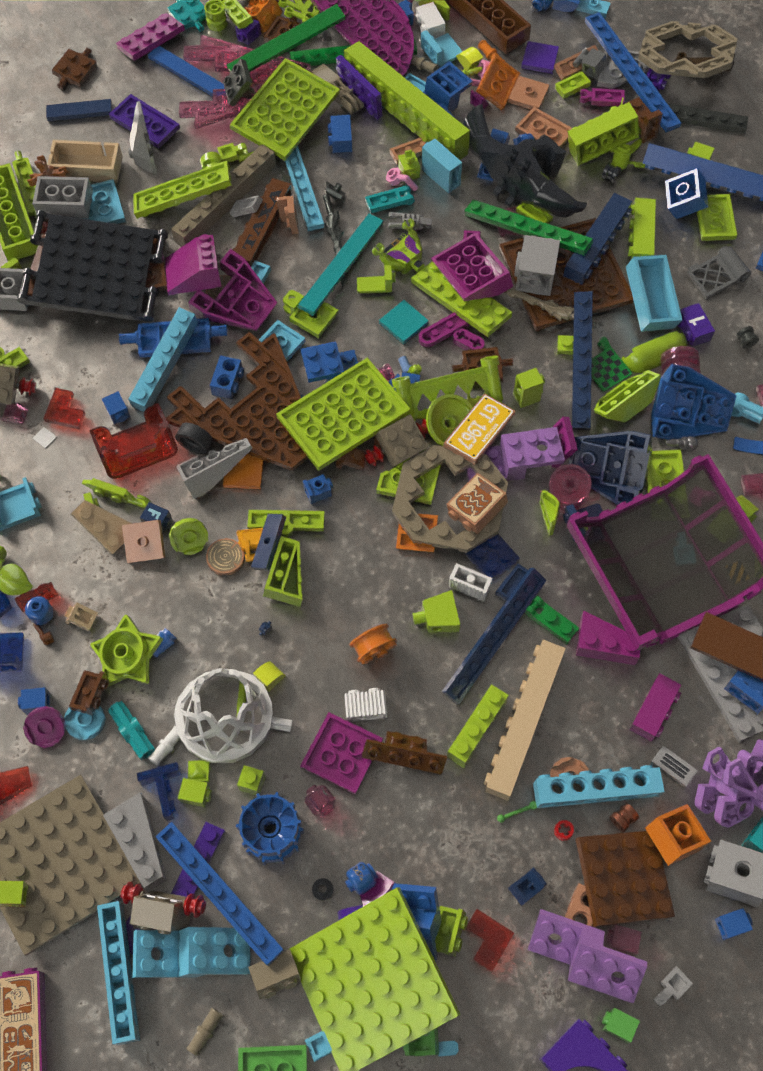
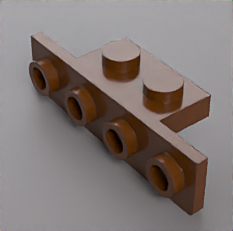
M390 731L386 732L385 743L366 739L362 752V758L436 774H442L447 760L445 755L427 752V739Z

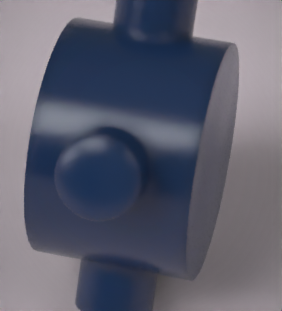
M265 621L259 627L260 636H266L271 631V621Z

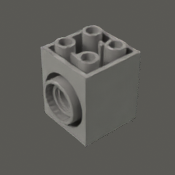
M524 236L522 252H518L514 273V276L517 277L515 290L550 296L560 240Z
M720 839L719 845H714L709 862L713 863V866H708L704 883L708 884L706 890L758 908L763 900V853ZM737 872L743 873L746 877L740 876Z

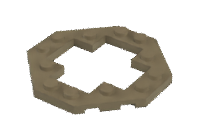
M671 21L646 30L638 59L658 74L708 78L714 74L731 69L738 39L718 25L701 27L699 23L681 25L677 21ZM679 34L684 35L689 40L705 36L711 42L718 45L711 48V55L715 58L696 65L686 58L670 62L658 52L665 50V43L662 40L673 38Z
M433 445L403 463L392 514L413 543L431 544L433 547L452 548L467 553L499 534L503 509L478 534L472 530L468 531L465 529L456 535L446 520L429 530L410 504L424 495V491L415 479L445 462L454 476L471 467L475 474L479 473L504 492H507L508 482L486 454H483L474 465L459 454H455L443 446Z

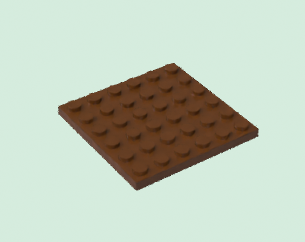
M596 218L559 228L585 236L596 221ZM524 237L499 244V250L515 286L517 277L514 276L517 255L518 252H522ZM610 246L606 254L601 255L599 265L593 267L589 280L586 279L582 285L563 276L565 265L574 252L559 247L550 296L523 292L544 301L554 300V303H558L561 307L574 308V292L592 291V315L634 303L631 289ZM522 300L535 331L568 322L565 319L559 321L554 316H550L546 310H542L540 306L531 305L527 301Z

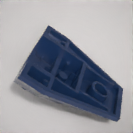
M623 431L574 437L577 443V451L569 458L568 475L617 505L624 501L628 503L635 496L642 494L652 454L651 434Z

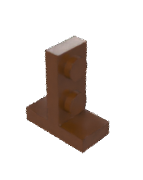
M639 97L628 101L638 115V126L641 129L640 138L642 143L657 138L663 115L662 112L656 110L651 113Z

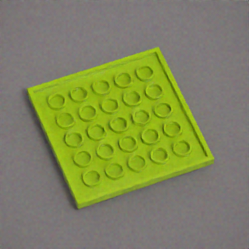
M400 887L391 890L290 948L302 986L322 1032H325L332 1048L331 1052L339 1071H358L461 1015Z

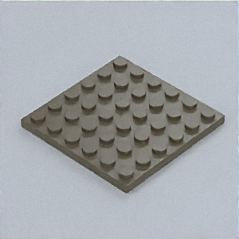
M82 775L75 777L0 822V881H24L28 884L26 907H0L25 956L98 912L97 905L112 903L120 898L121 890L128 882H132L134 887L140 883Z

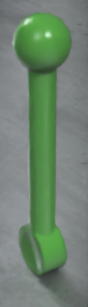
M531 801L528 806L508 814L498 815V822L503 823L505 819L529 809L535 810L537 808L536 801Z

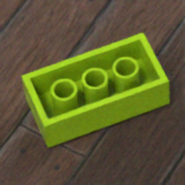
M629 102L567 131L569 152L576 164L580 166L616 149L620 143H628L639 138L638 115Z

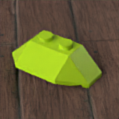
M647 370L643 374L623 381L597 400L594 412L608 419L627 422L652 403L661 375Z

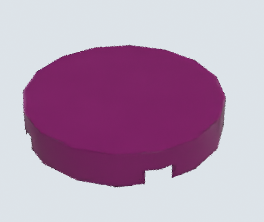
M47 706L38 707L31 711L26 717L23 726L24 734L28 741L42 748L57 744L65 734L66 729L65 719L62 714L53 707Z

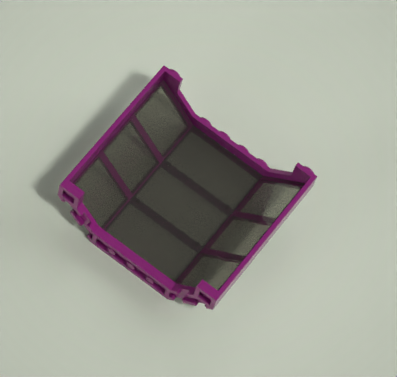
M709 454L693 458L688 469L667 485L662 487L656 486L650 490V493L645 495L643 493L639 494L628 503L624 501L611 511L607 509L596 517H588L587 511L583 513L576 512L569 517L567 527L636 650H640L645 646L647 648L655 646L657 641L661 644L671 641L680 634L700 626L706 612L720 617L739 607V604L746 601L745 598L750 600L763 590V542Z

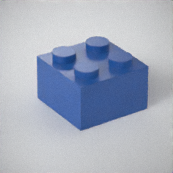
M697 168L665 181L668 210L676 219L708 207L706 181Z

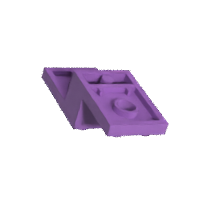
M557 427L501 435L500 445L489 447L484 453L507 481L525 479L528 468L563 464L565 461ZM545 445L547 449L540 451L537 446ZM471 467L466 469L468 482L476 475Z
M540 909L528 950L569 964L568 981L634 1003L647 969V961L604 947L605 931ZM555 933L558 934L561 937V939L553 940L549 935ZM614 972H621L624 974V977L616 978L612 974Z

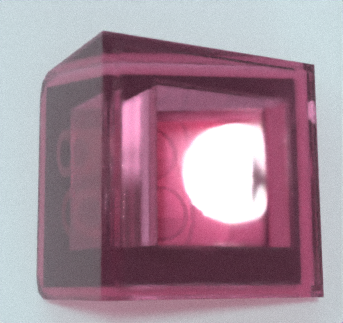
M20 403L8 404L1 420L19 425L24 424L28 409Z

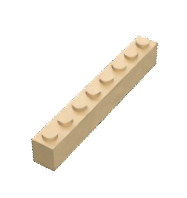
M542 640L541 646L536 645L533 653L536 659L534 663H529L526 674H529L528 680H523L519 690L522 692L521 698H516L512 710H515V714L513 717L509 716L505 726L508 729L507 735L501 736L498 744L501 747L499 755L495 753L491 765L494 766L492 774L488 772L484 784L487 787L485 792L509 801L566 648L546 640Z

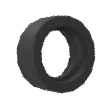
M187 422L182 423L175 436L176 441L181 446L196 454H206L213 442L212 436L205 429Z

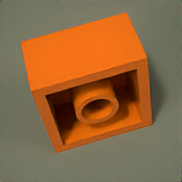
M688 804L658 816L645 827L668 866L699 852L711 842Z

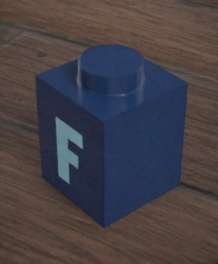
M150 502L140 516L141 522L161 520L162 534L172 524L169 510Z

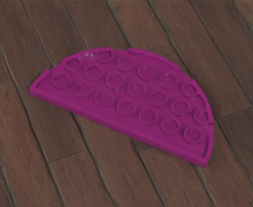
M310 0L320 12L337 4L344 13L345 20L333 27L351 46L360 41L403 77L405 76L413 57L414 36L407 15L394 0Z

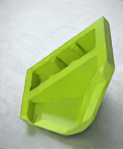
M543 490L539 503L548 534L553 535L560 513V502L554 495Z

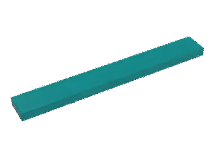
M370 213L365 217L298 304L299 309L312 316L315 315L381 228L384 220Z

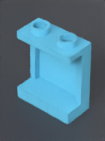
M26 477L22 478L23 484L0 492V531L41 516L39 511L42 508L38 497L35 498L33 494L36 493L33 482L29 483Z

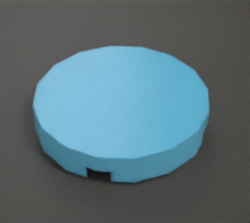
M101 707L96 709L93 715L68 708L64 717L66 730L72 737L78 740L95 738L101 733L106 721L104 710Z

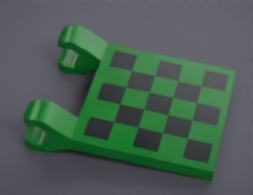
M605 336L601 337L597 343L603 352L592 358V379L603 393L633 374L611 347Z

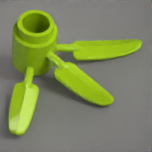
M641 138L631 145L620 143L616 149L611 150V153L614 152L612 165L614 167H621V170L626 169L628 164L638 168H645L646 164H642L643 162L629 161L631 154L640 147L642 143Z

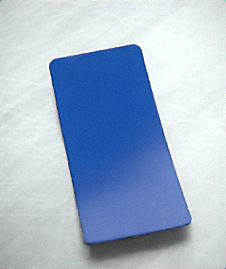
M735 437L734 449L748 453L763 454V441Z

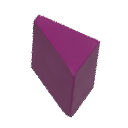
M470 91V104L475 107L482 104L484 110L489 105L488 101L475 91Z

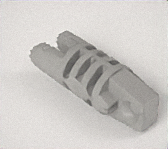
M389 212L390 218L402 219V223L389 222L388 228L403 229L402 224L404 221L410 227L408 222L410 218L415 223L413 230H423V228L432 227V219L423 218L424 215Z

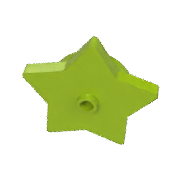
M125 614L115 630L111 631L105 638L92 642L90 646L100 658L102 671L105 672L109 680L108 687L126 678L148 684L149 659L159 647L163 638L157 635L141 633L131 617Z

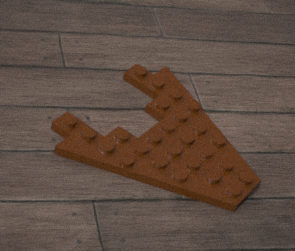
M248 332L236 342L237 347L258 366L246 375L247 380L256 389L231 409L219 397L204 408L182 386H179L167 396L168 401L177 408V410L165 418L166 422L178 428L181 427L182 423L186 422L198 425L212 436L213 441L225 446L247 438L252 446V449L247 454L294 471L308 459V456L276 416V413L301 399V396L275 333L261 343L253 334Z

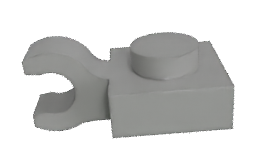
M676 966L660 982L664 989L653 1000L659 1006L664 1005L671 996L678 1000L693 983Z

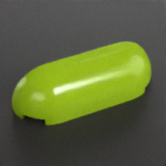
M670 332L632 349L633 352L629 356L622 357V361L634 373L652 370L682 357L687 349L686 337L683 332Z

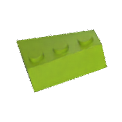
M283 536L280 537L264 588V597L301 607L303 599L300 541Z

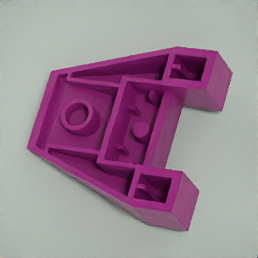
M229 249L220 261V270L231 277L230 281L215 300L201 290H198L188 302L189 310L200 318H209V321L257 331L275 308L277 301L248 262L235 251Z

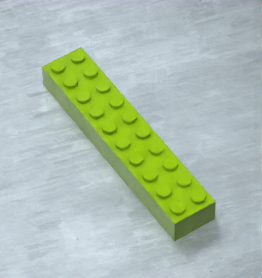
M360 41L344 50V58L381 93L382 106L391 115L399 119L402 124H405L413 133L421 137L424 142L427 143L436 139L459 160L468 155L470 130Z

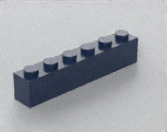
M616 193L612 195L585 235L593 238L592 246L585 255L573 253L565 265L564 277L581 285L586 279L589 280L593 267L599 265L601 255H605L608 251L609 243L614 242L617 236L616 232L622 230L625 224L624 220L626 218L629 219L631 216L633 201Z

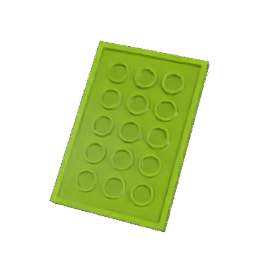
M285 58L231 122L230 129L259 146L261 144L275 152L276 156L286 161L339 95L340 89Z
M367 357L276 413V416L320 471L376 435L377 432L411 413V409Z

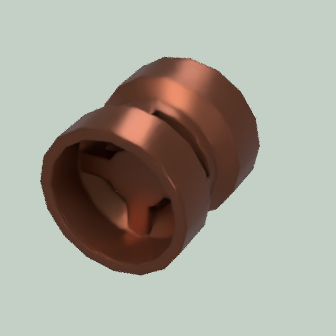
M625 802L620 806V811L613 812L609 818L614 826L624 833L629 828L630 822L635 823L639 819V815L630 804Z

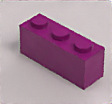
M659 673L629 730L651 742L655 736L659 738L664 729L661 725L663 720L668 721L673 711L670 708L672 703H677L682 694L679 692L681 684Z

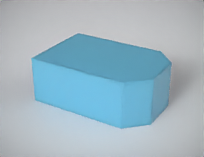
M439 1042V1057L453 1056L458 1053L457 1042Z

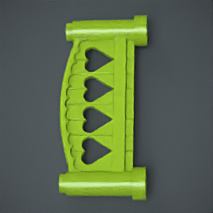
M488 356L480 359L481 367L415 383H411L409 376L392 379L393 388H396V392L411 409V413L403 418L411 414L414 421L416 419L426 420L428 409H417L421 395L424 394L432 403L437 398L440 390L445 395L454 394L457 386L467 394L466 400L474 407L482 397L478 395L475 398L470 397L475 381L484 389V394L503 403L498 371L499 357Z

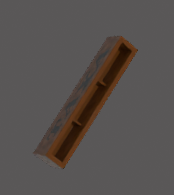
M275 178L271 179L270 183L265 186L264 194L261 196L263 200L257 212L251 213V219L249 222H246L243 234L238 237L237 245L232 249L242 256L250 266L253 265L254 261H258L280 219L276 198L292 196L291 183Z

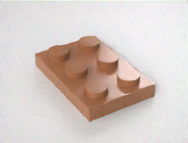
M533 107L515 127V132L520 135L531 133L535 140L545 134L562 148L568 141L567 131L572 128Z

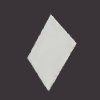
M43 427L32 439L46 448L57 436Z

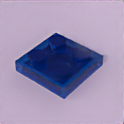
M499 534L465 553L482 574L493 578L492 581L520 560V557Z

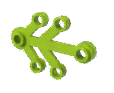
M279 0L278 2L280 7L285 8L284 15L288 18L295 16L301 19L302 22H305L319 14V10L310 0H307L305 4H303L302 0H294L295 3L289 0ZM311 6H314L313 11L308 12L309 8Z

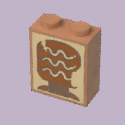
M476 473L446 505L451 519L460 521L466 530H472L478 534L505 507L508 499L506 492L479 473Z

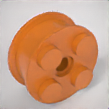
M387 623L365 631L350 642V647L355 648L359 656L357 660L362 665L369 663L376 656L378 659L386 656L388 650L397 646V639L391 637Z

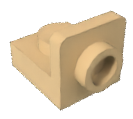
M76 602L73 607H68L64 615L67 617L65 623H72L89 631L98 612Z

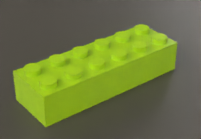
M10 163L0 166V244L8 261L14 257L18 260L34 255L38 245L30 242L34 229Z

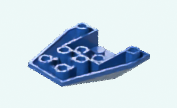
M671 364L660 378L651 412L652 435L656 438L671 440L727 431L737 395L690 367Z

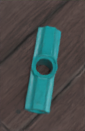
M123 701L114 703L107 711L119 727L118 730L126 742L130 743L140 760L147 759L155 751V748L145 735L144 729L136 717L132 716Z

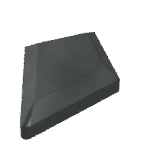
M325 181V190L329 196L337 200L345 196L346 193L341 190L342 185L340 183H336L334 186Z

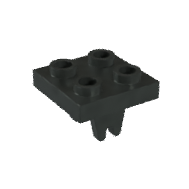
M241 58L223 81L228 104L231 106H235L241 97L251 99V93L256 94L255 89L250 87L253 80L250 77L247 62Z

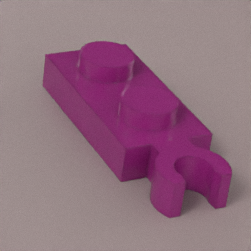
M592 88V92L587 89H581L580 91L581 103L591 101V105L618 107L621 105L622 97L624 98L622 105L625 103V90Z

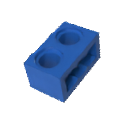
M220 355L210 383L212 395L233 399L234 394L239 390V379L243 378L244 367H242L240 359Z

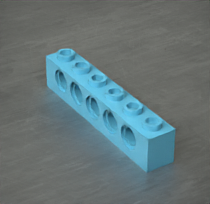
M645 765L635 770L632 767H624L620 771L613 772L612 769H603L599 771L600 773L582 771L579 775L561 773L559 777H551L549 774L540 775L533 783L536 807L547 808L660 797L665 792L660 767L653 768L652 765ZM635 778L641 779L643 786L637 785ZM614 780L621 781L623 788H618ZM594 782H599L602 785V790L596 789ZM573 784H579L582 787V792L575 791ZM552 786H559L562 793H555Z
M116 901L97 905L112 1044L123 1045L140 1041L124 904Z

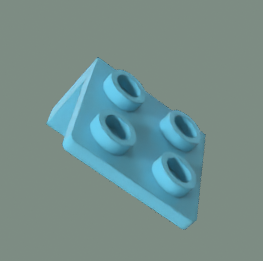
M427 30L421 32V48L434 64H438V67L449 61L456 60V55L463 52L449 33L434 38Z

